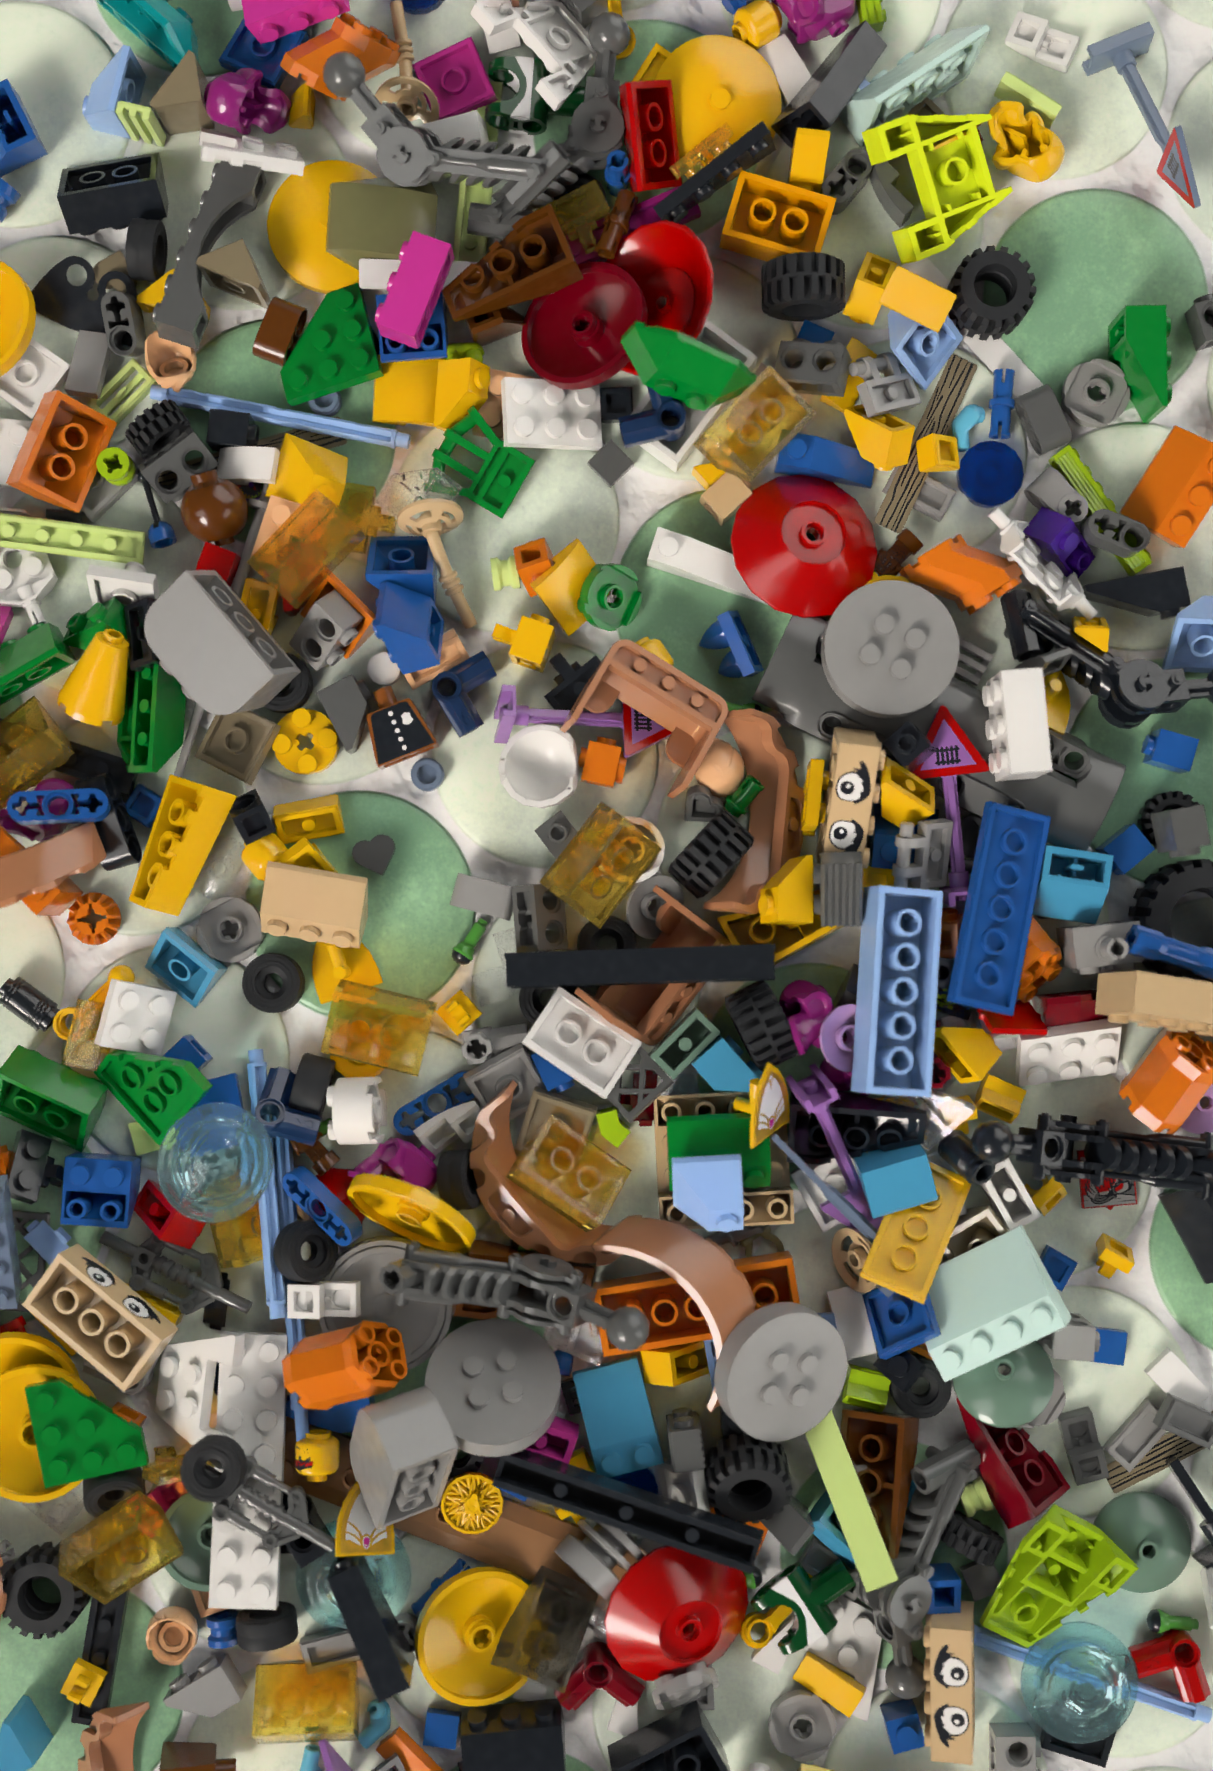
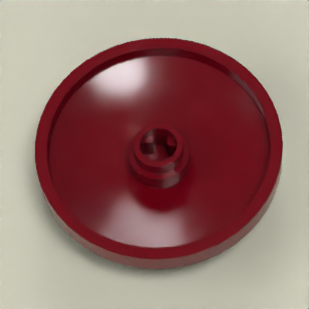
M606 262L579 264L578 266L584 279L553 294L535 298L531 302L524 318L526 325L522 326V349L531 368L549 384L569 390L589 388L608 380L630 361L621 343V338L635 321L647 325L648 309L645 296L639 285L628 272L617 265Z

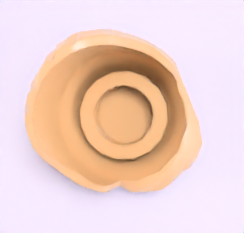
M157 330L151 333L145 341V363L148 372L162 388H172L173 391L180 392L183 386L192 379L196 371L197 356L194 349L160 338Z
M715 738L700 764L695 778L699 785L706 786L711 791L712 796L725 798L728 795H733L743 783V759L736 748L732 747L728 742Z
M180 1606L160 1609L150 1619L145 1641L148 1650H152V1655L161 1664L169 1666L180 1665L197 1644V1621L188 1609Z

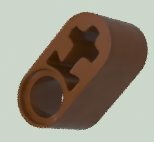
M276 296L273 297L253 344V355L283 367L299 341L306 323L307 309Z

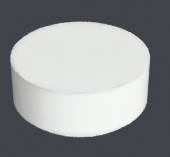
M387 652L375 654L368 662V675L377 685L390 686L400 678L401 670L396 663L391 662Z

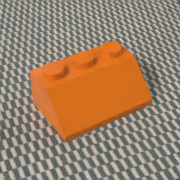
M59 390L44 393L6 484L41 501L80 513L97 472V457L101 451L107 448L117 422Z
M1176 425L1173 426L1119 514L1143 523L1150 533L1173 547L1185 548L1213 504V442Z

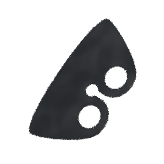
M77 256L67 257L57 263L31 291L37 313L78 332L79 330L100 333H106L101 311V300L106 294L107 283L112 279H119L125 284L126 293L132 294L136 298L138 293L128 275L118 271H111L101 277L97 287L99 297L97 300L91 301L87 293L93 288L95 273L87 260ZM79 264L86 270L87 279L83 285L74 286L68 281L66 275L71 265ZM124 302L117 306V312L125 308ZM125 321L126 323H119V325L129 326V322ZM127 332L122 338V345L132 346V336Z

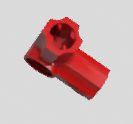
M1170 1629L1164 1632L1161 1637L1127 1647L1131 1664L1139 1679L1172 1669L1181 1700L1184 1703L1192 1702L1195 1704L1202 1702L1211 1695L1200 1660V1649L1185 1630ZM1187 1643L1186 1648L1182 1652L1175 1653L1178 1645Z

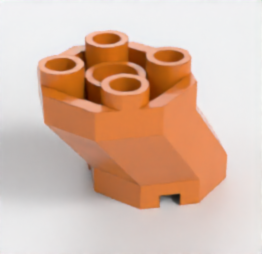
M345 12L340 17L335 18L331 29L287 51L280 66L295 78L300 73L301 78L306 81L305 84L335 100L340 99L345 102L346 98L333 94L323 80V67L327 59L336 52L346 51L353 53L361 60L365 68V81L396 65L401 54L398 51L400 45L388 38V35L373 26L368 28L361 24L359 19Z
M961 534L927 551L917 558L918 563L913 566L909 563L899 572L900 576L908 579L909 583L920 586L930 593L955 601L960 611L967 610L969 615L977 612L992 601L993 597L991 595L994 593L997 598H1000L1003 594L1013 590L1022 583L1020 576L1023 575L1017 562H1009L1006 558L971 547L966 544Z
M1033 916L1016 999H1020L1023 1003L1032 1000L1040 986L1046 981L1051 982L1056 979L1062 971V967L1059 965L1062 959L1060 947L1047 935Z
M1164 1027L1132 1071L1122 1080L1119 1094L1123 1100L1127 1096L1132 1102L1128 1107L1132 1115L1154 1132H1161L1166 1128V1134L1173 1135L1183 1125L1203 1095L1213 1084V1043L1210 1041L1205 1042L1198 1035H1195L1194 1031L1172 1032L1167 1031V1027Z
M366 1320L355 1326L303 1338L293 1346V1350L282 1360L285 1388L291 1394L296 1392L301 1399L298 1402L303 1408L328 1410L334 1405L387 1393L395 1388L398 1382L407 1375L408 1370L402 1335L397 1328H389L386 1323Z

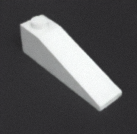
M661 527L657 528L647 558V566L766 604L754 595L735 567L733 554L689 536Z

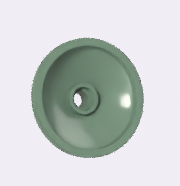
M1033 1341L953 1378L952 1383L958 1400L974 1418L990 1426L1014 1428L1033 1421L1044 1411L1053 1393L1054 1372L1047 1353L1037 1341ZM1000 1366H1007L1011 1373L1009 1375H1002L999 1373L998 1368Z
M1145 1491L1122 1494L1108 1502L1094 1521L1093 1525L1099 1527L1139 1568L1120 1587L1124 1590L1136 1593L1160 1590L1175 1581L1188 1563L1191 1552V1534L1188 1524L1176 1506L1160 1495ZM1147 1545H1152L1151 1552L1143 1554V1548Z
M186 1493L178 1498L163 1516L157 1537L158 1552L164 1568L178 1583L189 1589L209 1592L211 1537L208 1534V1529L212 1528L213 1502H203Z

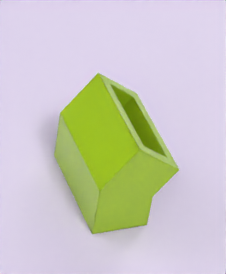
M614 1106L597 1110L596 1117L601 1135L618 1148L631 1132L630 1127L619 1119L618 1111Z
M848 1364L841 1403L882 1413L887 1406L891 1381L880 1371Z

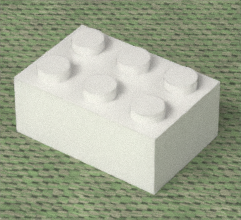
M1043 667L1000 671L986 682V686L982 690L983 704L985 707L988 706L990 719L986 720L985 724L986 737L988 740H992L993 753L989 754V770L991 774L995 773V782L1035 779L1052 771Z

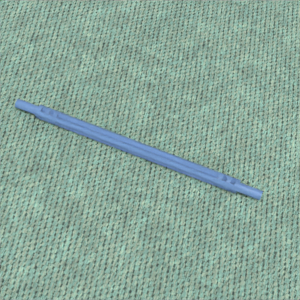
M271 1114V1122L276 1121L277 1118ZM276 1136L273 1137L281 1232L288 1224L298 1221L297 1204L286 1194L282 1185L283 1176L294 1169L293 1146L290 1140ZM284 1277L285 1293L287 1299V1284L297 1282L289 1280L286 1277ZM286 1303L284 1306L288 1354L293 1350L292 1348L297 1342L306 1338L305 1319L287 1318ZM294 1392L290 1393V1407L294 1411L296 1442L301 1439H305L306 1433H309L308 1409L300 1405L298 1401L301 1398Z

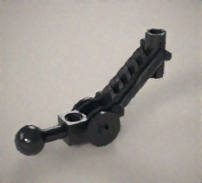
M1015 589L1012 592L1003 594L1000 598L1006 623L1004 635L1010 641L1014 660L1023 662L1058 648L1070 647L1073 654L1063 666L1061 672L1069 678H1074L1084 688L1088 687L1091 694L1098 696V707L1102 716L1110 724L1118 728L1131 729L1138 727L1151 714L1177 712L1190 699L1207 698L1213 703V670L1207 675V678L1186 680L1183 668L1163 670L1158 664L1147 659H1135L1126 663L1121 657H1113L1110 652L1106 653L1074 632V629L1071 630L1066 623L1057 620L1048 611L1038 609L1036 602L1032 600L1031 593L1027 592L1026 589Z
M1049 1113L1038 1114L1037 1128L1019 1127V1134H1012L1008 1126L993 1120L980 1123L971 1137L972 1150L980 1160L989 1164H997L1006 1161L1011 1154H1016L1017 1161L1033 1163L1032 1178L1039 1181L1046 1179V1175H1054V1181L1071 1183V1178L1090 1179V1184L1100 1187V1185H1104V1177L1139 1181L1153 1187L1195 1192V1197H1198L1199 1200L1209 1199L1210 1184H1213V1135H1211V1132L1201 1133L1200 1138L1163 1133L1143 1135L1110 1131V1122H1106L1104 1119L1096 1121V1125L1077 1123V1116L1060 1114V1120H1051L1052 1116L1048 1115ZM1074 1140L1087 1142L1084 1147L1086 1161L1073 1159Z

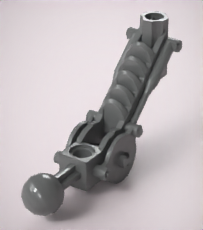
M603 12L592 21L588 30L589 42L597 53L594 77L587 76L584 102L574 111L571 125H568V139L564 143L558 144L569 156L572 163L524 211H519L505 197L502 189L492 195L493 199L496 200L492 205L471 202L467 234L504 239L513 230L512 226L520 218L535 212L532 211L533 209L543 208L553 202L551 197L560 196L566 191L564 186L573 185L579 180L577 175L585 174L589 170L605 169L609 153L614 150H621L624 135V118L617 107L620 81L614 80L616 57L625 50L630 40L629 26L621 15L614 12Z
M346 51L336 52L327 59L323 67V80L327 88L336 96L342 98L350 97L367 117L361 128L377 146V162L383 175L392 182H395L394 184L403 187L425 186L431 182H441L450 177L449 184H458L467 178L466 186H474L483 181L482 188H490L506 179L509 181L502 188L505 197L519 211H524L572 163L566 152L554 140H549L533 157H526L531 148L528 145L520 146L512 151L514 144L506 143L496 149L497 142L494 141L480 146L481 140L473 139L463 145L464 138L459 137L443 145L439 137L431 130L414 127L395 103H380L366 86L365 68L361 60L353 53Z
M409 1240L407 1241L404 1258L391 1262L380 1270L379 1280L382 1282L384 1291L392 1295L397 1294L395 1303L399 1306H405L409 1304V1300L445 1305L466 1303L498 1307L497 1316L501 1319L509 1318L512 1315L530 1325L558 1328L557 1332L563 1336L570 1335L571 1329L589 1322L605 1329L610 1342L618 1349L627 1351L641 1347L649 1336V1322L645 1313L637 1307L624 1306L614 1311L595 1303L597 1289L582 1283L584 1274L580 1270H574L570 1263L554 1256L530 1254L522 1258L518 1253H513L509 1256L508 1263L475 1259L456 1252L420 1248V1242ZM520 1283H522L523 1285L527 1286V1287L519 1288Z
M967 1439L943 1451L934 1446H929L925 1452L928 1459L918 1463L910 1470L911 1479L915 1483L916 1488L905 1514L898 1558L891 1559L899 1581L866 1593L859 1573L856 1579L858 1598L873 1609L876 1634L892 1645L894 1658L886 1668V1684L896 1697L905 1700L919 1697L926 1689L927 1680H924V1665L918 1658L913 1656L911 1641H918L923 1637L922 1619L928 1612L932 1601V1589L928 1579L933 1576L934 1568L929 1564L941 1536L953 1516L967 1482L977 1478V1471L974 1469L981 1464L980 1453L976 1450L974 1443Z

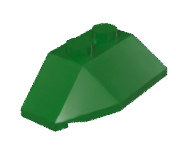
M635 321L621 338V343L643 385L654 389L656 393L662 396H670L677 399L691 409L706 411L740 396L756 381V375L750 372L749 368L739 359L678 331L658 326H647L645 323Z
M129 659L125 714L122 722L118 724L117 745L122 758L127 764L126 769L128 773H157L183 745L186 695L182 692V685L174 676L168 674L161 665L153 664L154 667L152 668L144 667L143 671L136 672L130 670Z

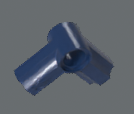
M647 387L652 410L618 418L625 449L663 439L666 441L680 439L686 430V412L682 402L670 396H662L656 393L654 389ZM668 416H674L679 419V423L669 427L664 425L662 420Z
M483 651L448 671L439 673L432 682L433 696L439 702L459 738L484 724L467 695L468 692L497 676L492 664ZM445 679L453 681L456 685L455 693L451 696L441 695L437 689L440 681Z
M283 1067L270 1068L260 1100L255 1107L253 1122L255 1132L263 1138L277 1136L314 1147L322 1116L290 1108L289 1100L296 1074L290 1069ZM266 1114H272L277 1120L267 1122L261 1117Z

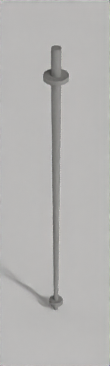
M264 483L259 500L249 498L247 503L250 508L256 511L231 588L239 599H241L245 579L248 578L253 563L250 557L270 499L265 497L268 483ZM197 703L174 772V776L181 778L204 709Z

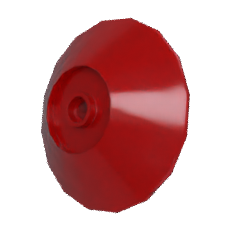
M669 220L641 225L620 241L614 259H607L605 262L624 269L641 288L648 309L647 326H658L678 331L696 340L703 330L713 301L714 271L706 246L686 225ZM631 360L621 369L627 373L639 376Z
M807 475L776 477L752 491L753 494L737 510L730 538L735 567L750 591L774 610L803 618L832 615L848 595L872 580L878 553L872 523L858 501L835 483ZM806 533L814 535L815 541L809 540Z
M667 1545L655 1548L630 1566L612 1591L604 1619L609 1650L622 1669L645 1681H655L667 1674H673L675 1678L687 1673L686 1668L701 1661H704L708 1667L725 1654L741 1631L749 1604L745 1574L741 1570Z

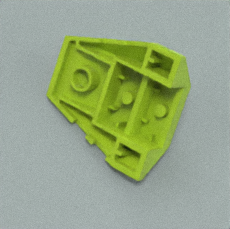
M1053 1504L1022 1539L979 1621L983 1627L1029 1648L1063 1626L1060 1620L1076 1610L1082 1614L1089 1609L1087 1603L1102 1593H1105L1108 1597L1116 1592L1139 1568L1099 1527Z

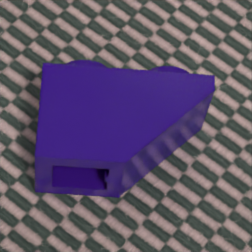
M1041 507L1029 522V526L1023 531L1026 539L1030 538L1038 545L1043 559L1048 563L1050 561L1055 563L1066 577L1075 572L1079 578L1095 559V555L1072 519L1045 507Z

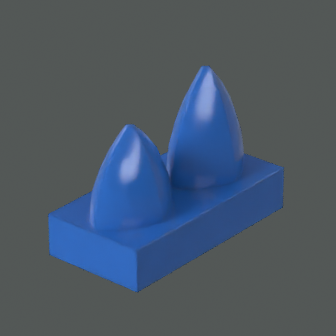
M738 610L726 611L718 615V620L705 631L699 643L700 647L706 649L731 648V651L722 659L718 673L729 678L753 676L764 671Z

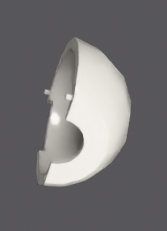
M537 724L525 727L513 735L501 751L498 765L501 784L510 797L525 806L547 808L559 805L573 795L577 787L578 755L576 744L571 734L562 732L558 726Z

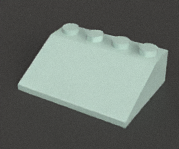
M988 25L952 29L943 36L937 34L924 45V49L916 54L914 52L906 54L899 60L897 67L889 72L882 70L862 90L858 87L839 115L861 148L865 146L861 132L907 115L914 106L922 102L926 97L933 101L968 78L990 32Z
M1022 1225L939 1265L928 1293L941 1335L925 1343L944 1382H947L1067 1326L1072 1317Z

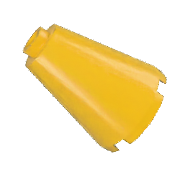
M105 629L104 631L97 632L60 689L57 704L60 706L63 703L66 706L65 713L70 717L94 726H102L103 721H112L111 726H116L122 722L125 714L129 642L121 632L114 629Z

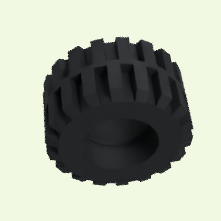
M995 245L987 246L984 253L979 248L973 251L971 257L967 255L962 260L947 287L948 291L957 295L948 315L951 320L955 318L958 320L955 326L959 331L964 327L968 330L967 336L973 338L975 334L980 335L979 340L987 341L990 335H992L993 340L1000 339L1004 333L1008 335L1013 332L1016 326L1018 327L1034 302L1032 299L1036 294V287L1032 286L1036 279L1034 273L1028 274L1027 272L1030 268L1027 260L1021 263L1019 261L1021 255L1016 251L1011 255L1007 253L1009 248L1001 246L999 251H995ZM979 281L996 283L1004 291L1007 303L998 307L986 305L977 297L974 284Z
M818 252L790 253L769 260L761 269L762 311L770 317L795 322L820 320L841 312L846 306L845 263L835 256Z
M726 811L719 812L670 864L668 872L697 899L704 897L751 848L754 837Z
M757 981L725 997V1006L753 1063L760 1071L764 1072L767 1063L776 1066L799 1055L788 1019L772 989L765 981Z
M743 1432L742 1435L731 1434L726 1440L720 1439L716 1442L717 1447H711L708 1450V1456L705 1457L706 1467L704 1468L709 1505L711 1508H714V1512L717 1515L744 1524L746 1522L755 1524L760 1523L759 1520L773 1518L774 1513L779 1514L784 1510L783 1505H788L791 1500L792 1483L786 1453H784V1448L781 1444L762 1441Z
M52 1541L45 1542L41 1547L37 1544L27 1552L25 1551L4 1575L5 1579L2 1581L3 1591L7 1594V1601L2 1616L3 1618L9 1616L11 1622L8 1625L12 1629L18 1626L21 1629L20 1635L26 1637L29 1633H33V1639H41L46 1634L47 1639L55 1637L58 1632L62 1634L75 1622L91 1598L89 1594L93 1590V1582L88 1581L93 1574L91 1569H85L84 1566L88 1561L84 1556L79 1559L76 1556L78 1550L74 1547L68 1551L65 1549L66 1544L61 1542L53 1547ZM43 1576L54 1581L60 1590L61 1602L47 1603L38 1598L32 1588V1577Z

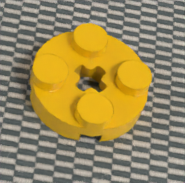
M299 708L288 713L278 722L281 728L272 744V749L278 761L286 769L296 774L311 775L326 770L335 761L339 752V737L327 716L316 710ZM309 733L312 734L311 742L314 744L311 750L304 748L301 751L298 738L301 735L307 736Z

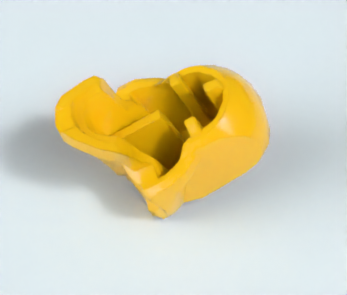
M1001 101L995 104L988 113L992 116V119L988 121L991 137L998 143L996 151L992 156V162L996 169L1008 170L1018 177L1035 183L1049 179L1058 171L1065 156L1064 145L1059 137L1045 127L1038 113L1032 110L1024 116V106L1022 103L1017 101Z

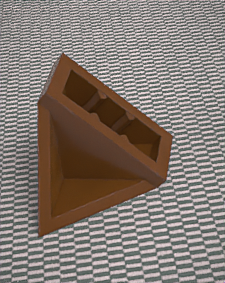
M509 306L465 319L473 342L481 346L522 331V326L526 325L524 322L525 317Z

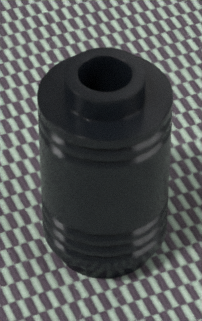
M21 977L15 980L9 978L0 988V1004L36 1031L39 1029L43 1032L47 1031L53 1024L55 1015L60 1011L57 1008V1003L50 1000L49 997Z
M953 1130L941 1137L938 1145L939 1156L971 1184L982 1185L992 1178L995 1172V1165L977 1158L972 1150L971 1139L964 1132Z

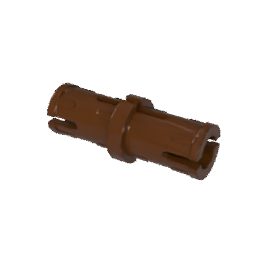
M619 190L610 214L605 216L603 232L595 246V252H598V255L602 258L614 259L623 235H626L629 231L630 217L639 200L638 196H635L636 194L630 190Z

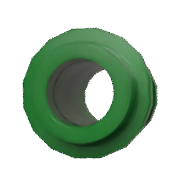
M748 774L733 795H728L725 798L727 801L724 804L725 809L737 818L742 814L746 815L748 812L746 808L763 791L764 786L759 780Z

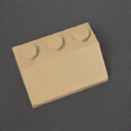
M268 861L260 908L261 932L278 937L300 938L307 942L329 943L341 948L352 947L360 949L368 919V878Z

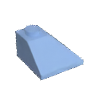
M123 45L92 83L89 96H85L82 106L83 115L93 130L131 139L130 135L116 114L117 104L121 100L140 104L146 75L130 46Z
M891 310L887 315L890 348L918 386L926 391L964 337L948 315L939 333Z
M1204 595L1177 613L1162 665L1163 670L1183 668L1184 672L1210 673L1213 670V596Z
M741 1154L672 1158L673 1206L708 1231L730 1232L733 1230H743L744 1203Z

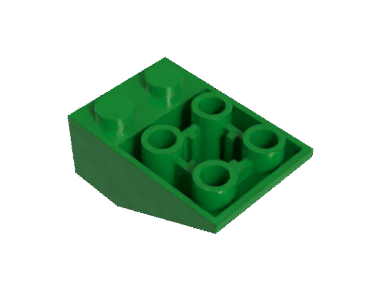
M1126 305L1108 326V359L1119 366L1124 372L1127 388H1130V399L1143 423H1150L1170 404L1172 399V385L1167 382V371L1170 370L1172 363L1171 350H1167V337H1169L1171 332V318L1166 316V305Z

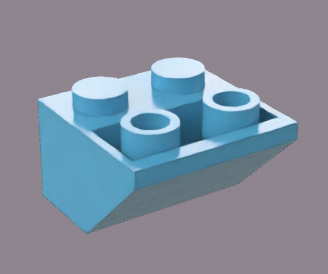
M1046 845L1033 915L1095 925L1109 891L1114 855Z
M718 1035L691 1062L714 1090L749 1092V1081L754 1078L760 1079L763 1074L751 1060L747 1064L743 1062L740 1056L744 1051L729 1035L725 1039Z

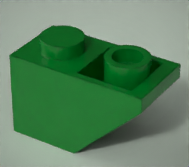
M114 597L102 604L100 602L96 603L90 610L82 614L79 612L74 614L67 622L66 628L68 631L62 642L67 646L86 650L95 634L105 629L117 630L127 640L125 605Z

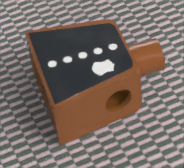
M386 686L373 692L379 710L367 714L366 717L378 768L385 769L440 747L410 698L398 702L392 686Z

